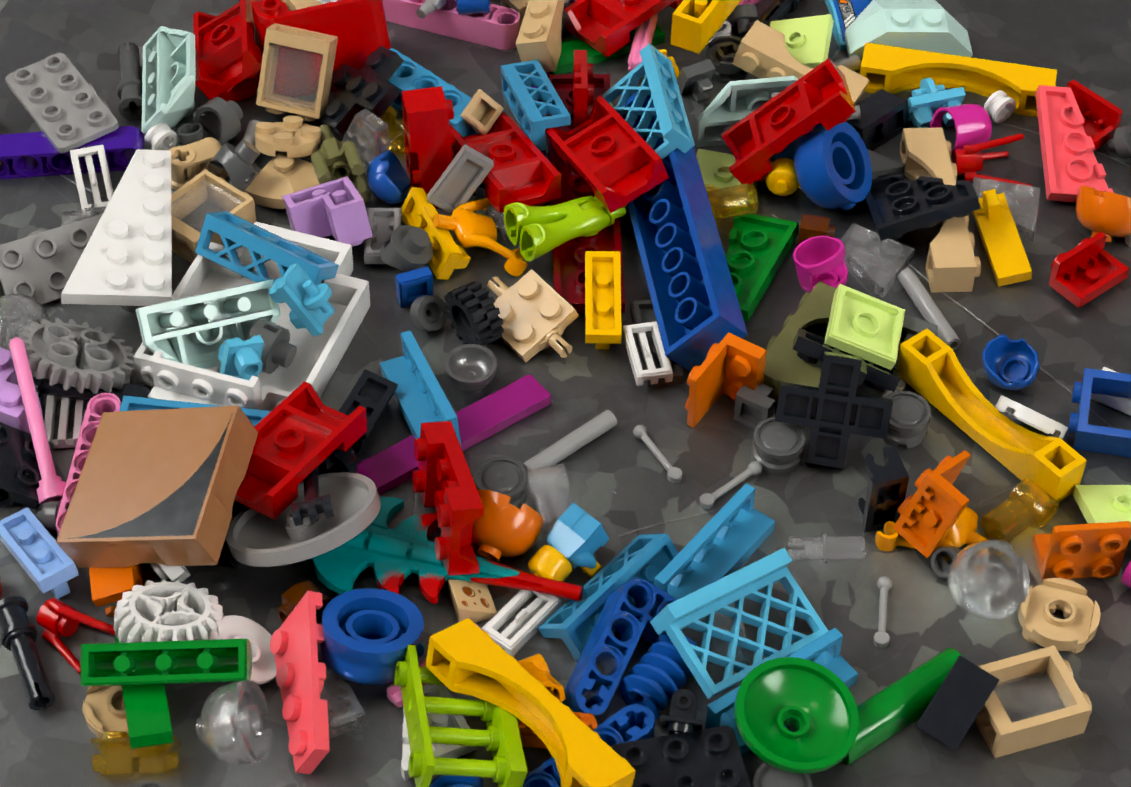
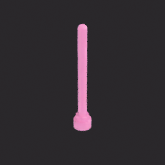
M15 337L10 340L9 347L41 475V480L38 482L39 487L36 490L41 506L49 501H61L66 482L56 475L24 341L19 337Z

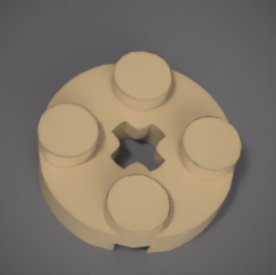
M286 116L283 118V122H259L255 125V148L265 155L276 157V151L287 152V158H299L312 155L313 152L319 149V146L321 147V128L304 124L302 117Z
M1048 578L1043 580L1042 585L1035 586L1034 588L1031 585L1025 590L1018 610V619L1023 628L1022 635L1028 642L1039 644L1045 648L1055 645L1058 651L1079 653L1084 650L1086 644L1094 638L1101 617L1100 607L1096 600L1093 603L1086 595L1088 590L1082 585L1068 579ZM1056 609L1062 610L1063 616L1066 619L1056 618L1052 614L1055 613Z

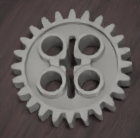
M55 318L54 323L46 319H42L41 324L32 321L30 327L23 326L22 332H19L18 337L24 341L31 372H37V379H50L49 385L51 386L60 383L63 384L64 390H68L72 386L76 387L79 393H83L85 388L90 389L94 394H98L99 388L111 393L112 387L121 390L123 384L129 383L130 379L133 378L135 370L133 358L135 354H132L133 348L124 346V339H114L115 333H103L100 326L93 329L89 327L88 322L77 325L73 319H69L68 323H64L59 318Z

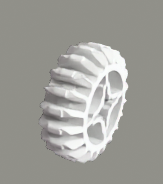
M164 578L159 583L147 580L145 586L133 585L132 591L123 592L122 599L117 601L113 627L115 638L119 639V643L208 640L209 631L212 627L215 633L218 632L216 635H219L218 625L215 622L219 619L222 623V617H224V613H222L223 606L218 604L217 596L209 595L207 588L197 589L193 582L182 584L179 579L176 582H167Z

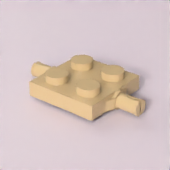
M531 269L510 287L506 286L498 276L492 278L495 284L489 280L487 287L498 296L493 304L495 308H499L500 314L498 316L503 319V325L501 326L504 328V333H502L500 339L525 363L539 351L549 346L562 358L567 357L566 352L568 354L572 352V346L561 336L566 327L577 319L579 315L536 272Z

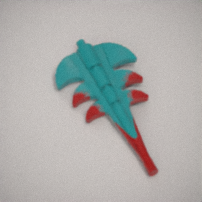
M379 496L381 500L380 511L366 529L341 546L313 557V568L318 580L328 589L339 594L353 590L354 581L368 567H374L375 581L379 589L399 594L403 581L412 573L419 574L420 591L424 598L432 604L438 603L440 589L448 578L535 591L578 602L581 601L584 587L537 576L477 556L480 567L479 573L448 576L443 560L438 561L436 558L435 542L427 540L429 534L438 526L437 513L411 516L402 521L394 530L387 528L391 518L404 508V500L394 497Z

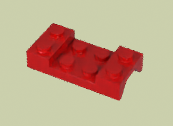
M239 0L238 4L217 17L199 11L193 14L195 84L209 100L218 95L227 94L236 84L245 79H251L260 72L262 50L254 42V23L251 5L252 2L259 0Z
M577 0L563 9L565 29L604 56L609 57L630 42V32L668 6L676 10L683 0Z
M830 58L721 134L722 139L734 155L736 163L729 167V171L745 188L755 181L763 179L772 170L770 161L772 155L782 152L788 144L801 135L808 134L818 123H821L829 131L837 124L844 123L850 115L856 112L845 75Z
M601 95L595 98L589 120L569 132H564L557 128L545 129L554 151L566 164L570 163L592 187L596 198L610 213L626 206L635 198L654 189L658 184L669 178L661 157Z
M506 112L500 114L486 135L479 133L462 137L453 127L455 145H451V149L454 152V157L465 144L493 160L494 166L482 182L485 184V197L499 213L504 212V206L514 202L531 206L545 204L548 201L561 198V173Z
M304 381L255 426L258 436L245 477L237 490L234 501L275 520L299 497L298 485L335 449L346 452L367 432L366 408L359 406L350 415L341 413L324 405L312 385Z
M452 422L421 423L420 438H415L414 454L416 461H419L418 470H413L412 484L414 493H420L424 507L436 508L439 528H442L441 537L435 538L436 558L438 561L443 560L448 576L477 574L480 567L471 545L472 526L475 520L484 515V506Z

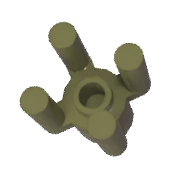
M329 125L320 126L322 145L311 155V161L319 183L323 184L348 176L350 181L354 182L355 188L364 202L370 201L373 195L364 174L365 168L355 143L352 141H338L333 136Z

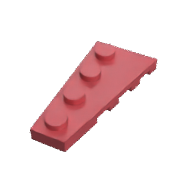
M1039 85L1035 96L1047 200L1076 203L1080 185L1114 193L1113 189L1108 188L1104 179L1106 172L1102 163L1098 164L1093 152L1095 145L1092 138L1086 135L1083 128L1085 121L1072 89L1069 87Z
M307 591L280 628L273 633L270 641V650L274 654L277 670L276 682L280 687L283 702L282 715L284 720H286L289 734V752L293 756L295 772L302 774H311L330 751L327 700L320 699L324 680L326 679V663L318 662V643L321 644L324 641L322 624H316V609L319 610L323 607L322 593Z

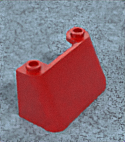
M261 0L251 3L255 40L258 47L262 50V57L266 29L275 23L337 36L338 41L333 72L343 64L361 70L368 56L377 50L379 46L387 49L391 48L383 0H340L289 11L287 5L281 0ZM280 45L274 93L292 97L317 93L323 54Z

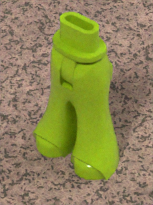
M584 196L556 205L538 207L514 202L504 206V224L507 235L513 245H519L523 258L527 261H532L571 239L598 234L605 227L614 224L616 218L625 216L626 210L625 207H622L610 213L596 196L594 198L593 196Z

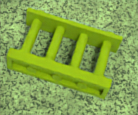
M407 645L404 661H397L394 682L396 686L401 687L411 751L408 773L409 777L415 778L416 787H429L433 774L492 778L493 782L498 783V787H523L528 770L516 716L484 700L424 696L422 684H444L426 667H419L416 645ZM427 713L480 717L481 721L486 722L487 730L429 726ZM432 743L486 747L487 751L492 752L493 761L434 757Z

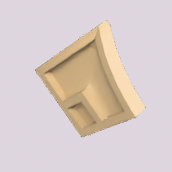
M279 151L276 157H273L247 189L242 192L248 193L257 205L275 209H286L282 196L320 185L312 163L299 158H287V153Z

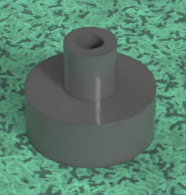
M737 5L727 18L731 25H737L738 34H747L750 28L749 23L758 19L756 5Z
M1131 124L1118 127L1115 130L1114 138L1107 141L1109 151H1116L1122 159L1131 158Z
M420 296L412 303L410 309L411 321L419 330L436 331L445 324L447 309L444 307V301L438 296Z

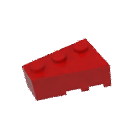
M442 86L402 91L406 170L410 186L423 188L426 194L429 193L455 158L454 152L451 149V145H455L453 126L449 125V120L454 119L453 104L451 99H445Z

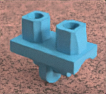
M931 78L922 79L920 89L912 90V97H909L907 100L908 121H912L915 128H930L932 116L937 109L962 105L961 103L966 96L963 87L945 90L943 84L935 86ZM946 112L942 117L945 125H955L951 115Z
M298 263L290 265L284 276L275 280L269 290V296L275 303L281 304L286 302L290 307V321L295 328H307L312 336L321 335L324 323L335 311L328 301L333 293L330 286L326 283L316 286Z
M261 335L253 336L245 341L238 337L226 339L218 352V357L221 361L219 373L248 381L252 375L258 377L263 366L261 356L264 341Z

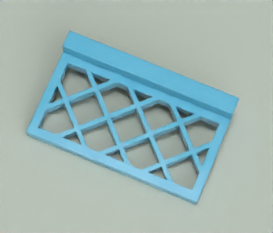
M649 43L640 51L642 62L601 96L612 106V102L621 95L616 107H612L621 117L627 115L625 121L632 128L638 115H642L637 128L633 129L642 138L648 137L646 143L652 149H654L658 138H663L664 143L654 150L663 159L676 148L686 153L695 146L672 62ZM645 75L641 86H637L639 80ZM637 93L631 107H624L627 100ZM647 95H651L646 108L642 107ZM653 116H657L652 129H647Z
M785 548L666 605L650 621L658 636L665 632L667 633L708 699L742 682L748 673L758 665L772 659L787 657L828 632V629L788 570L787 566L793 560ZM781 582L789 594L788 603L771 597L773 584ZM745 598L761 603L760 617L742 611ZM770 607L786 613L785 627L768 621ZM715 613L733 618L731 632L713 626ZM795 617L805 620L813 633L807 636L794 631ZM741 622L758 628L756 642L739 636ZM688 627L703 633L701 648L689 644L681 630ZM766 631L783 637L782 649L780 651L764 645ZM711 636L729 643L727 657L709 651ZM737 646L754 652L753 665L749 666L735 661ZM707 661L725 667L723 681L717 684L713 682L706 671Z

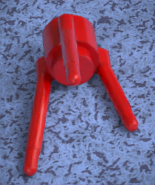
M1020 133L975 145H964L963 149H954L953 163H956L957 175H964V181H978L1015 189L1032 190L1031 184L976 173V171H982L983 160L1009 156L1008 151L982 153V150L1022 140L1024 135Z
M50 598L44 602L37 614L38 625L45 629L42 638L51 643L78 674H81V664L59 638L61 636H71L77 630L79 623L111 635L115 634L113 625L83 614L57 598Z

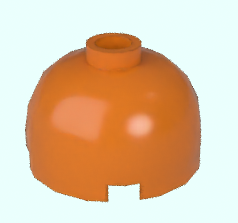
M1080 185L1075 207L1076 215L1080 224L1092 231L1091 237L1099 232H1103L1107 235L1106 242L1111 243L1113 236L1126 237L1131 234V197Z
M477 490L484 506V515L475 520L472 526L471 541L479 547L477 552L489 560L499 561L500 556L513 558L523 555L530 550L541 532L545 521L543 517L524 503L520 509L510 504L511 497L491 490Z

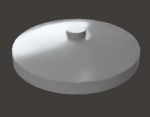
M340 472L318 475L320 496L330 494L335 516L326 518L324 513H320L319 521L311 522L309 517L303 518L304 524L300 526H295L291 505L275 520L246 506L230 522L227 531L226 541L232 556L238 562L245 565L272 567L304 561L341 546L366 529L378 515L381 500L375 483L369 477L357 473ZM303 481L298 485L299 497L293 503L304 501Z

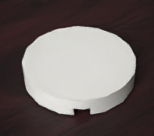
M1002 395L995 406L997 410L1003 413L1007 412L1009 416L1047 434L1051 433L1052 437L1063 439L1068 429L1063 424Z

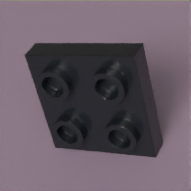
M0 422V508L9 507L14 502L35 509L39 503L36 490L39 487L38 482L41 480V475L31 434ZM49 442V446H50V450H51V454H52V450H53L54 443Z

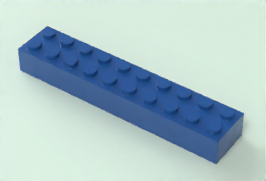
M637 93L627 100L624 107H631ZM647 95L642 107L646 108L651 95ZM638 115L633 128H637L642 115ZM653 116L647 129H652L657 116ZM658 138L653 150L664 143L663 138ZM694 147L686 153L676 148L663 158L662 161L669 178L627 204L665 356L688 371H691L696 365L700 366L706 359L711 346L714 343L719 344L728 332L740 338L748 335Z

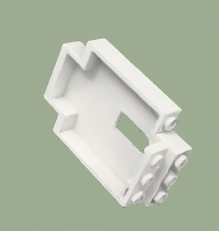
M255 221V225L339 265L336 277L324 280V283L328 284L332 289L333 293L328 301L335 311L324 323L323 332L321 335L312 336L307 328L296 329L290 321V307L286 302L278 303L281 315L275 324L289 329V343L297 347L296 356L288 368L278 366L271 374L261 371L258 377L252 375L249 381L219 373L220 366L202 369L164 359L163 352L155 351L153 353L142 342L133 358L138 381L154 386L148 398L219 406L239 405L240 408L272 411L304 381L310 383L319 398H321L371 306L369 281L350 277L354 270L352 245ZM210 242L209 248L220 252L225 249V246ZM242 246L236 250L241 264L247 266L253 263L248 248ZM198 254L172 294V300L256 282ZM270 260L264 263L269 278L275 280L282 276L275 261Z

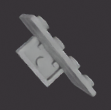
M64 53L48 56L41 61L20 68L5 77L9 88L59 153L73 150L111 133L119 127L117 119L111 113L105 101L102 102L92 84L86 82Z
M103 214L83 220L72 219L61 224L60 227L50 230H36L28 234L27 237L0 245V282L12 312L20 313L61 300V293Z

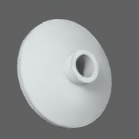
M238 615L222 617V623L219 619L215 622L218 625L219 635H216L218 632L215 633L212 627L209 631L208 640L249 639L252 651L250 681L243 682L264 684L276 677L277 670L274 654L270 650L272 635L264 627L249 618Z

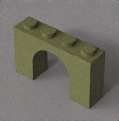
M820 281L811 293L806 292L803 295L798 310L795 314L790 313L787 316L778 336L773 335L767 344L763 384L774 389L769 398L775 400L776 406L781 382L818 387L821 369L797 356L798 351L793 350V340L799 328L824 339L826 337L836 288Z

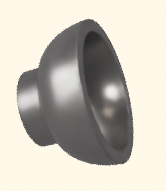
M465 344L454 348L447 354L444 367L448 378L453 384L458 386L461 391L472 394L481 391L493 379L497 369V359L494 353L484 346Z

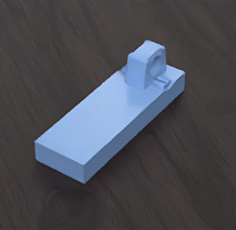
M26 507L1 520V542L36 583L42 593L51 590L57 599L70 593L67 581L79 575L76 565L60 548L56 540L30 509Z

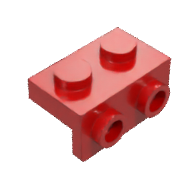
M1071 80L1067 83V87L1072 89L1085 121L1083 128L1088 137L1091 136L1095 145L1093 151L1107 143L1108 139L1114 138L1115 130L1120 125L1123 112L1120 108L1079 82Z
M1099 232L1091 238L1083 239L1078 246L1066 253H1060L1051 264L1052 271L1048 285L1077 308L1084 306L1127 278L1129 268L1104 250L1107 235L1103 232Z

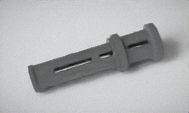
M125 42L118 48L121 69V82L117 86V94L121 99L118 111L124 119L136 121L142 119V81L139 69V48L136 44L129 42V51H126Z

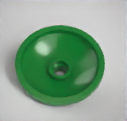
M793 657L766 661L748 673L742 681L735 698V721L744 742L763 761L787 772L809 774L821 772L835 766L850 752L858 735L859 712L850 690L837 675L813 661ZM784 725L792 726L796 732L786 729Z

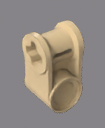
M209 137L169 149L171 151V188L174 190L179 189L205 169L217 177L226 178L228 173L225 168L209 163L222 147L220 142L215 138Z

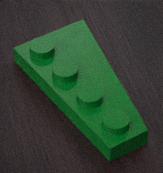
M735 211L733 217L734 225L730 231L729 248L725 257L743 320L749 321L797 238L799 224L798 222Z

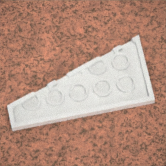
M136 149L61 293V304L149 306L172 300L171 151Z

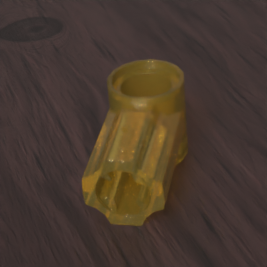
M746 183L721 189L715 185L705 184L716 224L719 219L757 212L759 203L757 191L753 184L749 185Z
M1026 478L1016 485L1006 501L982 516L980 525L984 529L986 537L993 544L1001 543L1004 545L1032 525L1036 528H1041L1047 524L1056 514L1059 502L1032 479Z

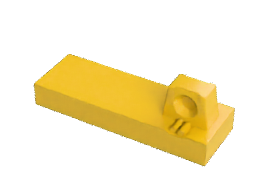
M411 187L401 207L402 220L405 225L421 228L428 234L433 246V256L428 265L436 279L449 280L453 270L465 269L471 258L462 245H457L454 242L449 230L433 226V218L438 212L433 204L427 202L425 190L423 188Z
M996 189L983 191L982 198H978L981 209L972 211L997 286L1000 287L1031 280L1032 269L1004 193L997 194Z
M585 251V343H596V349H610V344H621L622 338L620 252Z

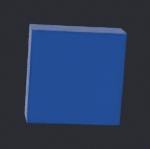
M429 266L395 275L396 299L400 308L412 305L414 300L420 296L433 295V275Z

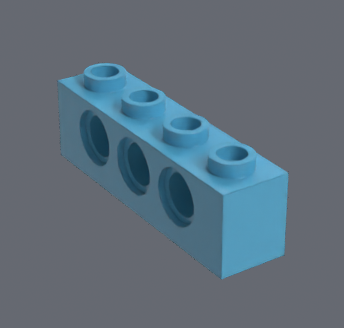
M394 48L389 49L396 52L404 60L387 81V83L392 84L400 92L399 96L390 105L392 108L403 114L402 91L442 86L445 99H451L453 104L454 119L449 120V125L451 124L462 137L479 134L460 116L472 98L434 75L430 70L412 61L408 56L401 54Z

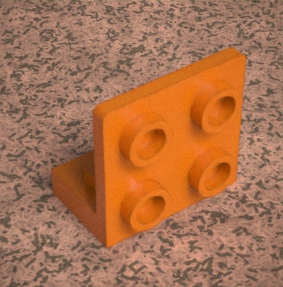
M730 332L726 334L719 344L714 343L709 349L704 362L700 366H694L687 378V385L689 386V397L685 403L687 425L694 428L722 394H726L735 400L736 394L742 386L755 391L760 383L763 384L767 350Z
M966 450L954 458L950 455L946 456L935 470L931 468L926 469L914 484L918 488L915 494L906 498L897 510L901 515L893 529L926 558H929L939 548L970 501L952 485L971 457Z
M1131 522L1059 525L1053 527L1052 533L1034 534L1032 548L1041 579L1063 578L1070 580L1072 578H1107L1109 576H1118L1131 536Z

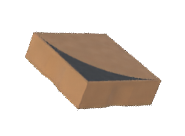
M239 405L103 412L56 543L79 568L129 567L144 563H156L165 566L217 565L232 519L234 498L245 477L258 431Z

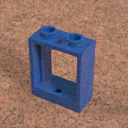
M1084 368L1082 382H1074L1072 403L1078 404L1077 413L1071 412L1068 426V434L1075 435L1073 449L1131 458V430L1088 424L1091 393L1131 399V374Z

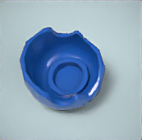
M387 150L380 154L368 165L367 183L374 196L386 204H398L406 199L408 193L404 195L403 193L411 184L399 159L392 151Z
M1005 334L999 335L986 344L982 353L985 375L993 385L1003 390L1015 391L1028 387L1035 381L1040 370L1038 353L1024 338L1013 340L1009 339Z

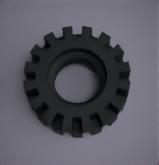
M470 281L448 292L444 298L446 300L444 307L448 310L446 315L452 321L450 324L452 329H456V336L458 339L462 338L464 345L477 344L486 346L502 337V333H504V328L501 326L503 325V319L498 316L500 310L498 307L495 308L493 304L495 302L494 298L489 297V291L486 287L482 288V284L480 282L476 283V281Z

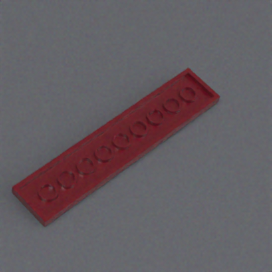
M573 74L547 75L571 117V125L554 128L569 132L573 129ZM593 74V83H588L593 84V104L595 98L603 95L611 88L610 74ZM548 139L549 161L562 175L561 198L551 200L550 206L584 196H593L594 198L595 194L592 187L570 163L566 164L554 151ZM620 217L615 219L614 224L605 227L598 234L571 239L552 250L554 290L578 314L585 313V251L620 252L621 313H625Z

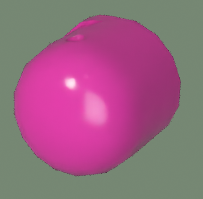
M962 104L937 109L932 116L930 128L941 127L942 117L946 112L951 115L956 128V144L954 149H963L964 145L987 142L991 138V118L988 112L980 105Z
M816 236L801 242L794 249L793 258L800 286L805 293H811L819 281L834 288H837L839 284L846 286L848 270L844 260L846 251L843 241L830 236Z

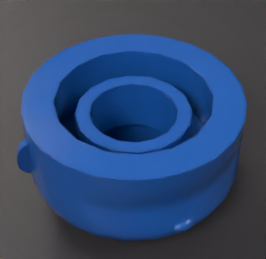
M847 122L837 124L827 131L821 123H818L812 131L802 135L794 152L795 173L801 189L810 201L821 208H841L847 211L853 209L857 202L865 199L872 184L871 161L862 138Z
M373 588L351 590L333 598L322 612L324 641L320 644L323 659L332 671L349 682L369 686L394 682L397 661H404L407 645H416L418 659L424 654L425 646L422 642L424 619L421 611L413 602L395 592Z

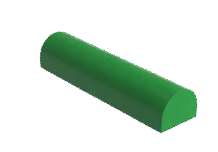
M249 639L81 644L82 687L250 681L252 651Z
M947 648L858 705V735L850 752L843 761L849 765L921 718L961 654L953 648Z

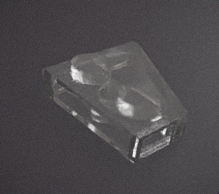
M367 109L355 115L342 142L352 141L355 143L365 172H367L369 163L375 157L389 150L388 125Z
M974 177L972 185L978 198H982L983 191L996 189L997 194L1004 193L1016 227L1024 231L1023 238L1033 241L1041 188Z
M855 223L852 224L840 239L845 246V262L853 266L854 271L861 279L867 277L875 285V293L881 298L890 290L898 279V274L906 269L914 256V248L892 239L880 241L878 233Z

